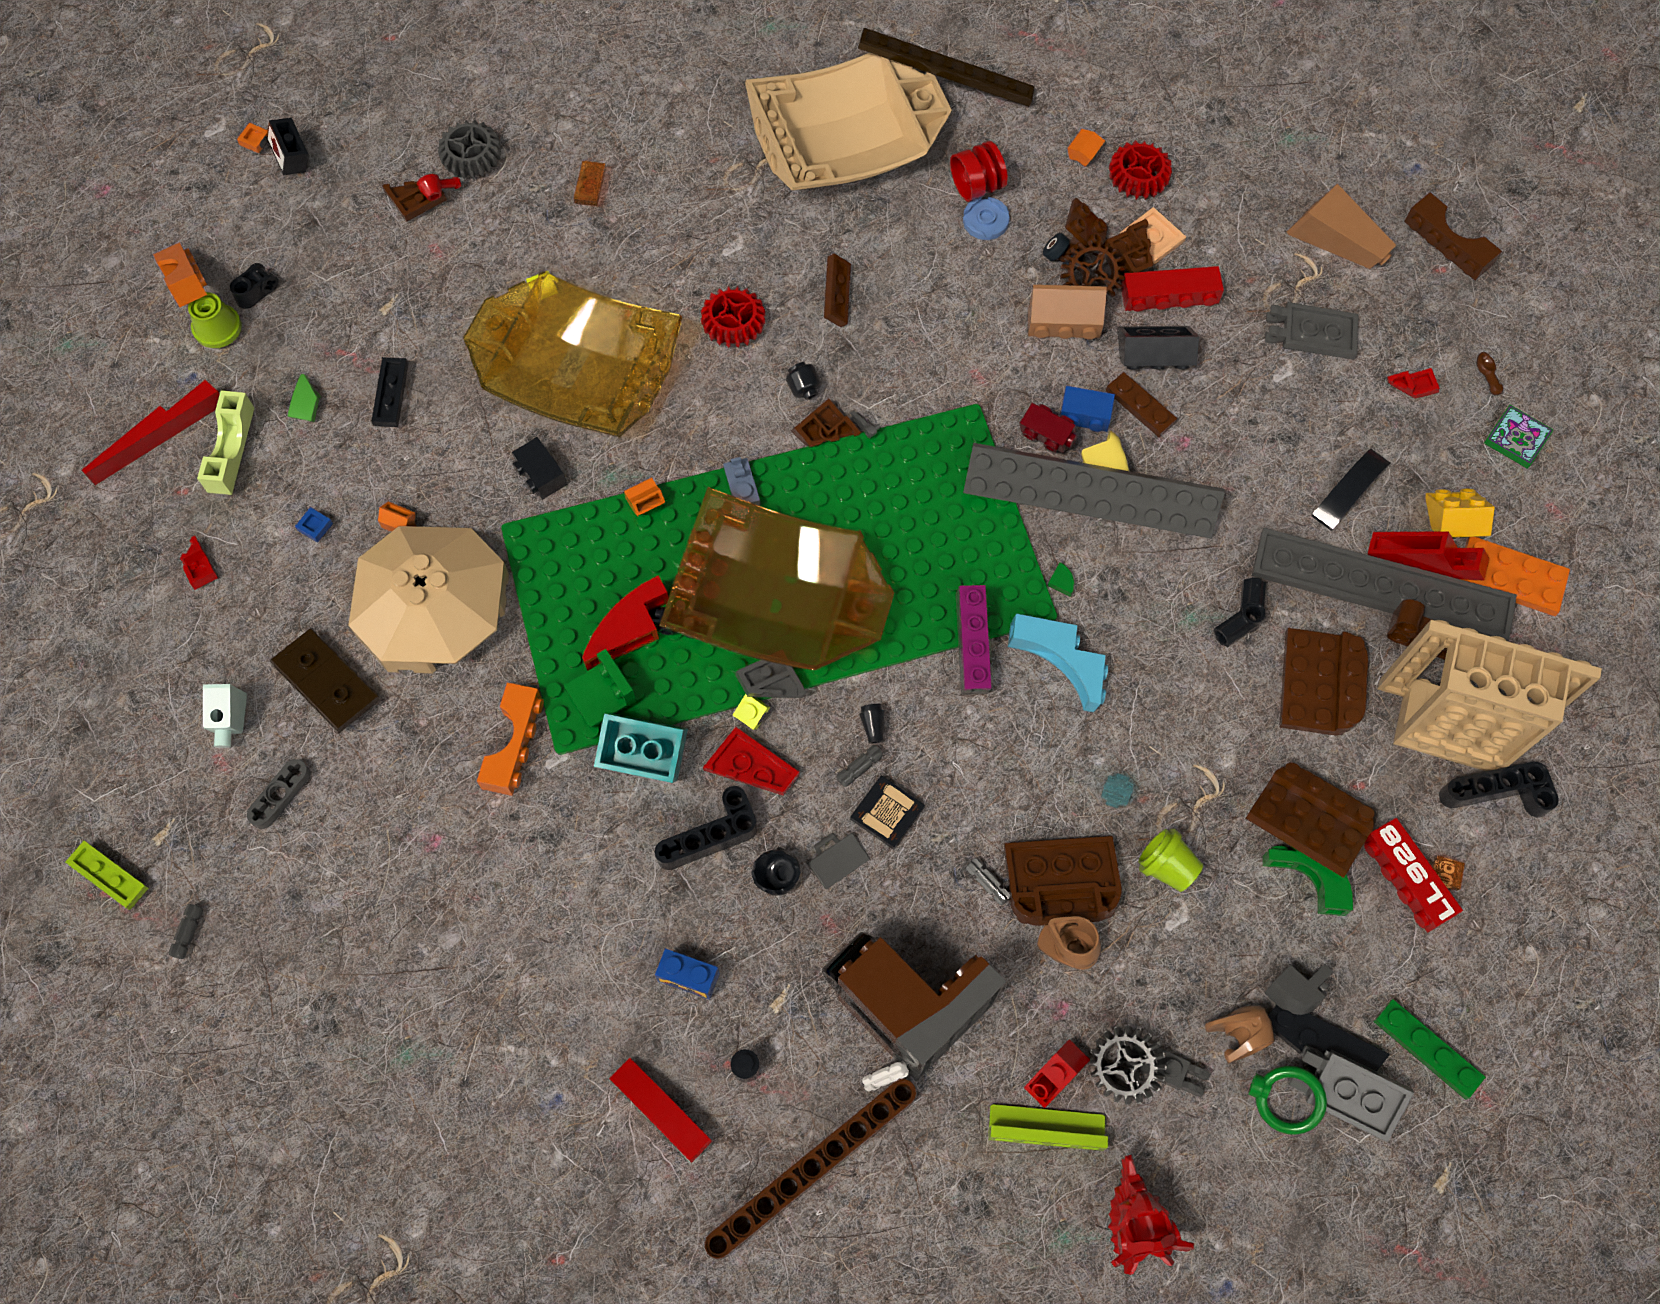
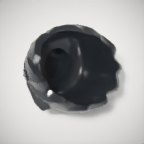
M778 847L761 854L755 860L751 874L754 884L759 889L770 895L781 896L787 894L795 887L799 880L801 869L798 859L784 848Z

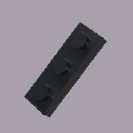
M382 357L371 420L373 426L398 427L409 364L406 358Z

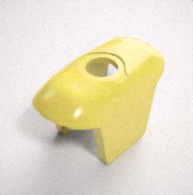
M1111 430L1105 442L1085 448L1081 452L1082 463L1129 471L1121 441Z

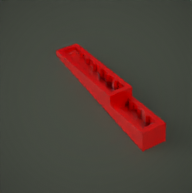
M204 380L169 410L166 411L162 406L157 407L81 471L94 485H97L215 411L220 396L219 392L209 382Z

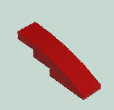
M631 1058L609 1078L691 1163L712 1142Z

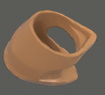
M1079 916L1051 919L1048 925L1044 926L1040 932L1037 946L1054 961L1072 968L1085 970L1091 968L1097 962L1101 951V940L1096 927L1089 920Z
M1250 1005L1241 1007L1230 1014L1206 1023L1204 1026L1206 1032L1221 1031L1225 1032L1226 1036H1233L1238 1040L1239 1047L1236 1050L1227 1049L1224 1052L1228 1064L1255 1054L1275 1042L1272 1022L1266 1012V1008L1262 1006Z

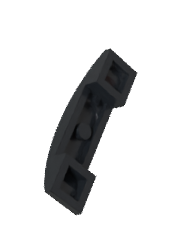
M1370 448L1332 489L1314 511L1312 517L1332 531L1391 462Z

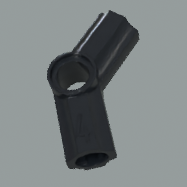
M1252 577L1243 580L1240 611L1213 630L1216 639L1221 645L1228 648L1248 633L1256 631L1266 615L1264 609L1266 582L1262 581V579ZM1246 614L1253 615L1256 620L1249 619Z

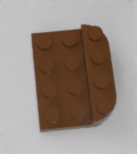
M1287 628L1285 631L1280 728L1339 736L1352 730L1362 720L1366 710L1368 653L1365 648V642L1361 637L1344 631L1340 635Z
M1289 762L1286 766L1275 771L1245 819L1344 878L1367 837L1373 830V817L1375 814L1369 806L1362 804L1357 799L1311 772L1300 768L1296 763Z
M1113 836L1004 843L1011 897L1010 906L1020 923L1044 926L1048 925L1049 921L1053 918L1079 916L1090 922H1099L1114 915L1121 897L1122 886Z

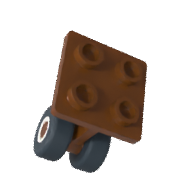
M1075 198L1072 200L1065 228L1073 235V238L1069 241L1063 233L1056 234L1045 245L1043 255L1049 261L1059 259L1063 262L1062 264L1069 265L1063 258L1065 255L1073 257L1069 251L1072 247L1079 252L1077 247L1079 242H1082L1086 247L1087 240L1091 239L1093 247H1095L1096 241L1101 240V248H1103L1108 227L1101 218H1098L1090 211L1085 203ZM1084 255L1080 256L1078 260L1082 262Z

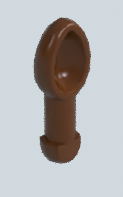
M1481 352L1478 354L1476 361L1478 370L1485 375L1491 394L1498 396L1503 392V385L1499 383L1495 374V361L1486 352Z

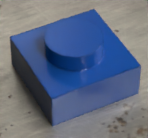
M310 507L295 525V528L318 543L332 526L333 522L330 518Z

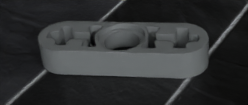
M298 759L288 761L249 807L247 819L254 827L265 829L271 826L309 780L310 770L303 761ZM293 769L300 770L301 775L299 777L293 776L291 772ZM284 779L292 784L291 788L283 782ZM285 788L286 794L281 800L276 801L272 799V793L275 789ZM268 801L270 804L275 806L274 809L267 806L265 802ZM259 811L261 813L264 812L266 815L263 820L261 818L258 819L256 816Z

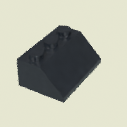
M1118 326L1120 361L1127 369L1137 370L1141 369V366H1151L1152 369H1165V366L1189 369V366H1197L1199 336L1190 326Z

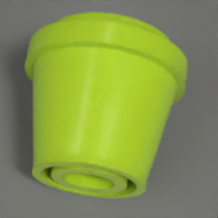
M206 292V296L188 304V312L192 321V334L205 347H225L239 336L242 328L241 319L234 308L226 305L214 293Z
M1174 828L1170 830L1164 829L1150 841L1138 860L1140 864L1139 871L1145 876H1152L1182 892L1198 877L1202 871L1203 863L1181 839V833Z

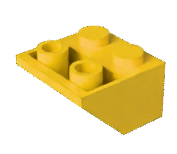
M1464 488L1460 492H1451L1445 489H1438L1435 493H1426L1425 499L1433 531H1449L1452 537L1491 536L1495 507L1486 498L1479 495L1476 490Z

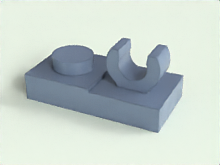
M741 457L731 459V462L723 463L735 510L760 505L748 458L741 459Z

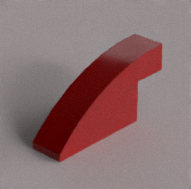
M1449 531L1373 532L1368 549L1369 556L1464 580L1484 581L1490 559L1484 548H1458Z
M659 575L628 593L602 619L592 634L582 656L587 671L599 664L597 654L604 649L608 651L614 660L659 639L657 629L648 613L670 603L668 593Z

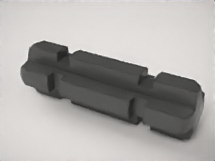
M872 745L866 750V754H861L847 766V770L843 769L837 774V780L843 787H847L853 782V778L857 779L872 766V762L876 763L882 758L883 753L876 745Z
M978 858L972 859L966 866V870L972 876H977L976 880L990 895L994 894V899L999 905H1004L1011 898L1010 892L1006 887H1001L1002 883L988 868H983L984 864Z
M194 904L186 906L184 911L185 919H181L173 939L176 942L171 945L168 952L170 956L177 959L185 958L188 951L186 946L190 945L198 925L196 920H200L203 912L200 906Z

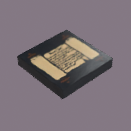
M881 775L850 816V820L894 850L921 814L925 805Z

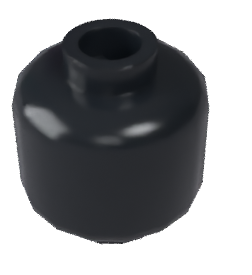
M800 362L788 369L789 373L786 376V382L794 397H804L805 400H809L818 394L817 390L822 382L812 364Z

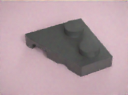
M783 650L737 670L735 674L747 697L803 698L807 693Z

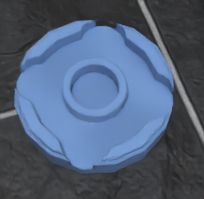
M982 197L969 202L964 209L963 224L971 236L977 239L991 240L1005 233L1009 224V211L1001 201L992 197H987V199H981Z

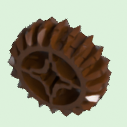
M1089 239L1086 242L1085 248L1084 244L1079 242L1077 244L1079 252L1072 247L1069 251L1073 257L1069 255L1064 256L1063 259L1069 265L1062 264L1060 266V269L1067 271V273L1060 275V279L1068 278V282L1063 285L1079 286L1074 277V267H1076L1083 275L1081 286H1090L1092 282L1104 283L1107 285L1106 293L1113 298L1116 294L1112 288L1120 290L1122 287L1116 280L1123 281L1125 279V276L1118 274V272L1125 270V266L1117 265L1123 258H1114L1113 255L1118 250L1115 248L1109 252L1110 243H1106L1101 248L1102 242L1097 240L1095 247H1093V242ZM1084 254H1098L1093 263L1078 260ZM1104 258L1109 263L1111 278L1102 269ZM1097 264L1095 273L1098 277L1094 276L1088 280L1090 272L1087 268L1091 269Z

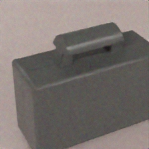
M831 833L814 845L818 856L807 864L824 888L828 889L869 861L870 858L853 833H850L841 840ZM833 839L836 844L822 852L820 847Z

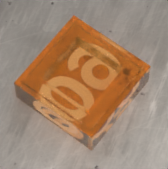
M1441 856L1435 857L1433 869L1445 886L1455 891L1461 889L1465 863Z

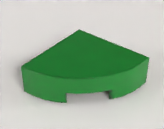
M1059 562L1048 583V587L1071 597L1074 589L1073 575L1064 564Z

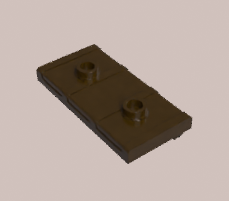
M312 628L308 629L270 659L273 667L338 734L380 701L379 696L364 683Z

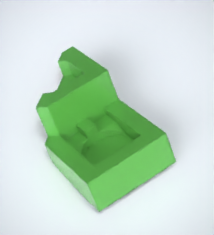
M301 374L291 399L288 417L315 422L321 396L314 389L307 375Z

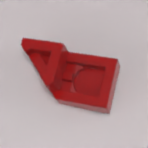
M1432 368L1412 374L1404 371L1387 377V382L1413 398L1439 393L1440 388Z
M193 536L190 539V548L187 553H182L180 560L184 564L182 568L190 585L196 590L218 579V576L196 536Z

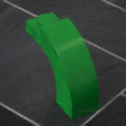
M1274 846L1268 849L1262 856V866L1294 869L1302 872L1312 881L1317 892L1318 914L1346 916L1353 911V895L1347 875L1344 878L1292 846L1290 851L1284 846Z

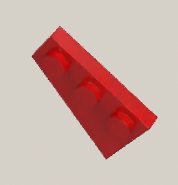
M737 727L732 730L703 766L704 771L783 796L799 776V771Z

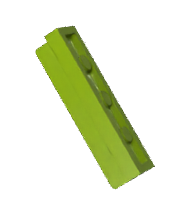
M995 1104L990 1106L988 1140L1104 1151L1108 1148V1136H1105L1104 1115Z

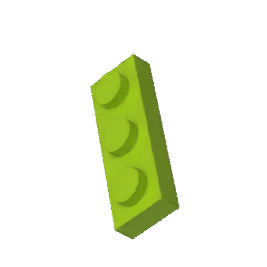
M83 841L65 861V863L128 910H131L149 889L86 841Z

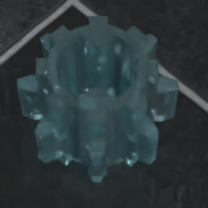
M1119 773L1115 777L1112 775L1107 777L1101 794V798L1107 800L1106 805L1117 809L1120 805L1126 807L1134 787L1133 783L1128 782L1129 777Z

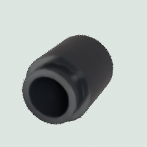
M747 1049L740 1050L733 1055L730 1065L734 1077L745 1083L755 1080L760 1073V1063L757 1055Z

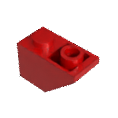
M1069 1039L1026 1084L1024 1089L1046 1108L1090 1059Z

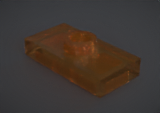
M582 161L573 198L575 204L598 206L606 171L605 163Z

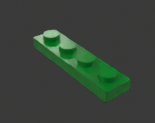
M1394 999L1390 1000L1373 1022L1465 1100L1470 1099L1486 1078Z

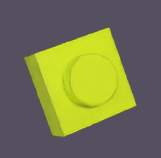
M745 694L733 716L755 730L759 727L770 707L758 698L747 697Z

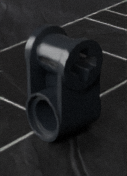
M254 263L239 277L232 280L229 287L237 305L243 309H249L266 295L273 292L278 286L279 280L274 274H269L261 263Z

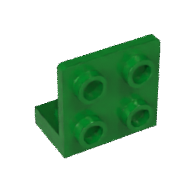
M606 649L597 654L599 664L564 685L565 690L590 728L602 723L605 713L616 714L636 702L633 689Z

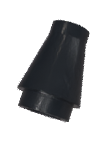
M869 704L862 706L859 716L866 732L868 743L884 742L885 710H882V705Z

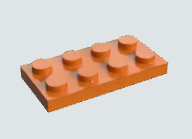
M1469 537L1467 539L1465 548H1484L1490 559L1484 581H1464L1517 594L1515 603L1552 616H1556L1559 613L1570 572L1569 568L1477 537Z

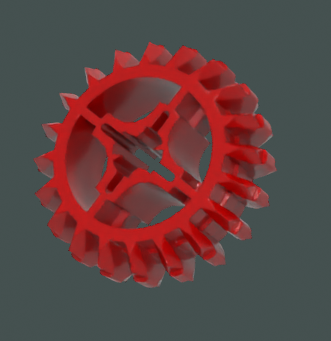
M1135 140L1132 145L1126 142L1124 147L1119 146L1117 152L1114 153L1109 165L1110 180H1113V187H1118L1119 193L1125 191L1127 197L1134 195L1137 200L1139 196H1142L1146 200L1149 195L1154 198L1157 193H1162L1164 188L1167 187L1172 175L1171 160L1168 159V153H1162V147L1155 148L1154 142L1148 145L1145 140L1142 144H1139ZM1128 163L1129 167L1125 169L1124 165ZM1156 171L1157 175L1153 177L1152 172Z
M728 286L726 291H722L719 288L717 295L711 293L709 296L710 300H705L704 307L701 310V324L703 325L704 332L709 334L711 341L717 339L719 346L725 342L728 349L731 344H735L739 348L742 342L748 346L749 339L756 341L757 334L762 333L765 324V309L761 299H757L755 293L750 294L748 288L740 291L739 286L735 290H731Z

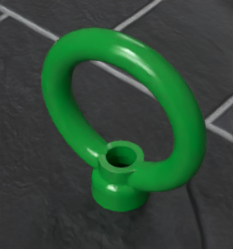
M1296 1066L1278 1067L1268 1072L1265 1076L1255 1073L1248 1095L1255 1097L1256 1106L1262 1119L1271 1128L1284 1134L1298 1135L1314 1129L1323 1119L1327 1109V1096L1321 1082L1309 1071ZM1283 1078H1296L1305 1082L1311 1088L1315 1097V1107L1307 1119L1301 1122L1289 1123L1280 1120L1271 1112L1267 1098L1272 1085L1276 1081Z

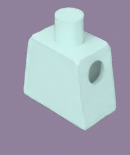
M203 684V727L215 733L214 747L230 748L231 734H241L243 732L247 693L231 684Z

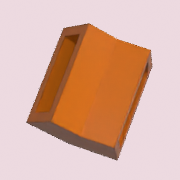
M1081 129L1067 148L1069 159L1078 161L1086 167L1105 140L1093 131Z
M653 478L647 479L624 491L627 502L637 516L665 503L662 492Z
M389 501L379 507L378 522L383 529L392 532L398 526L417 527L415 512Z

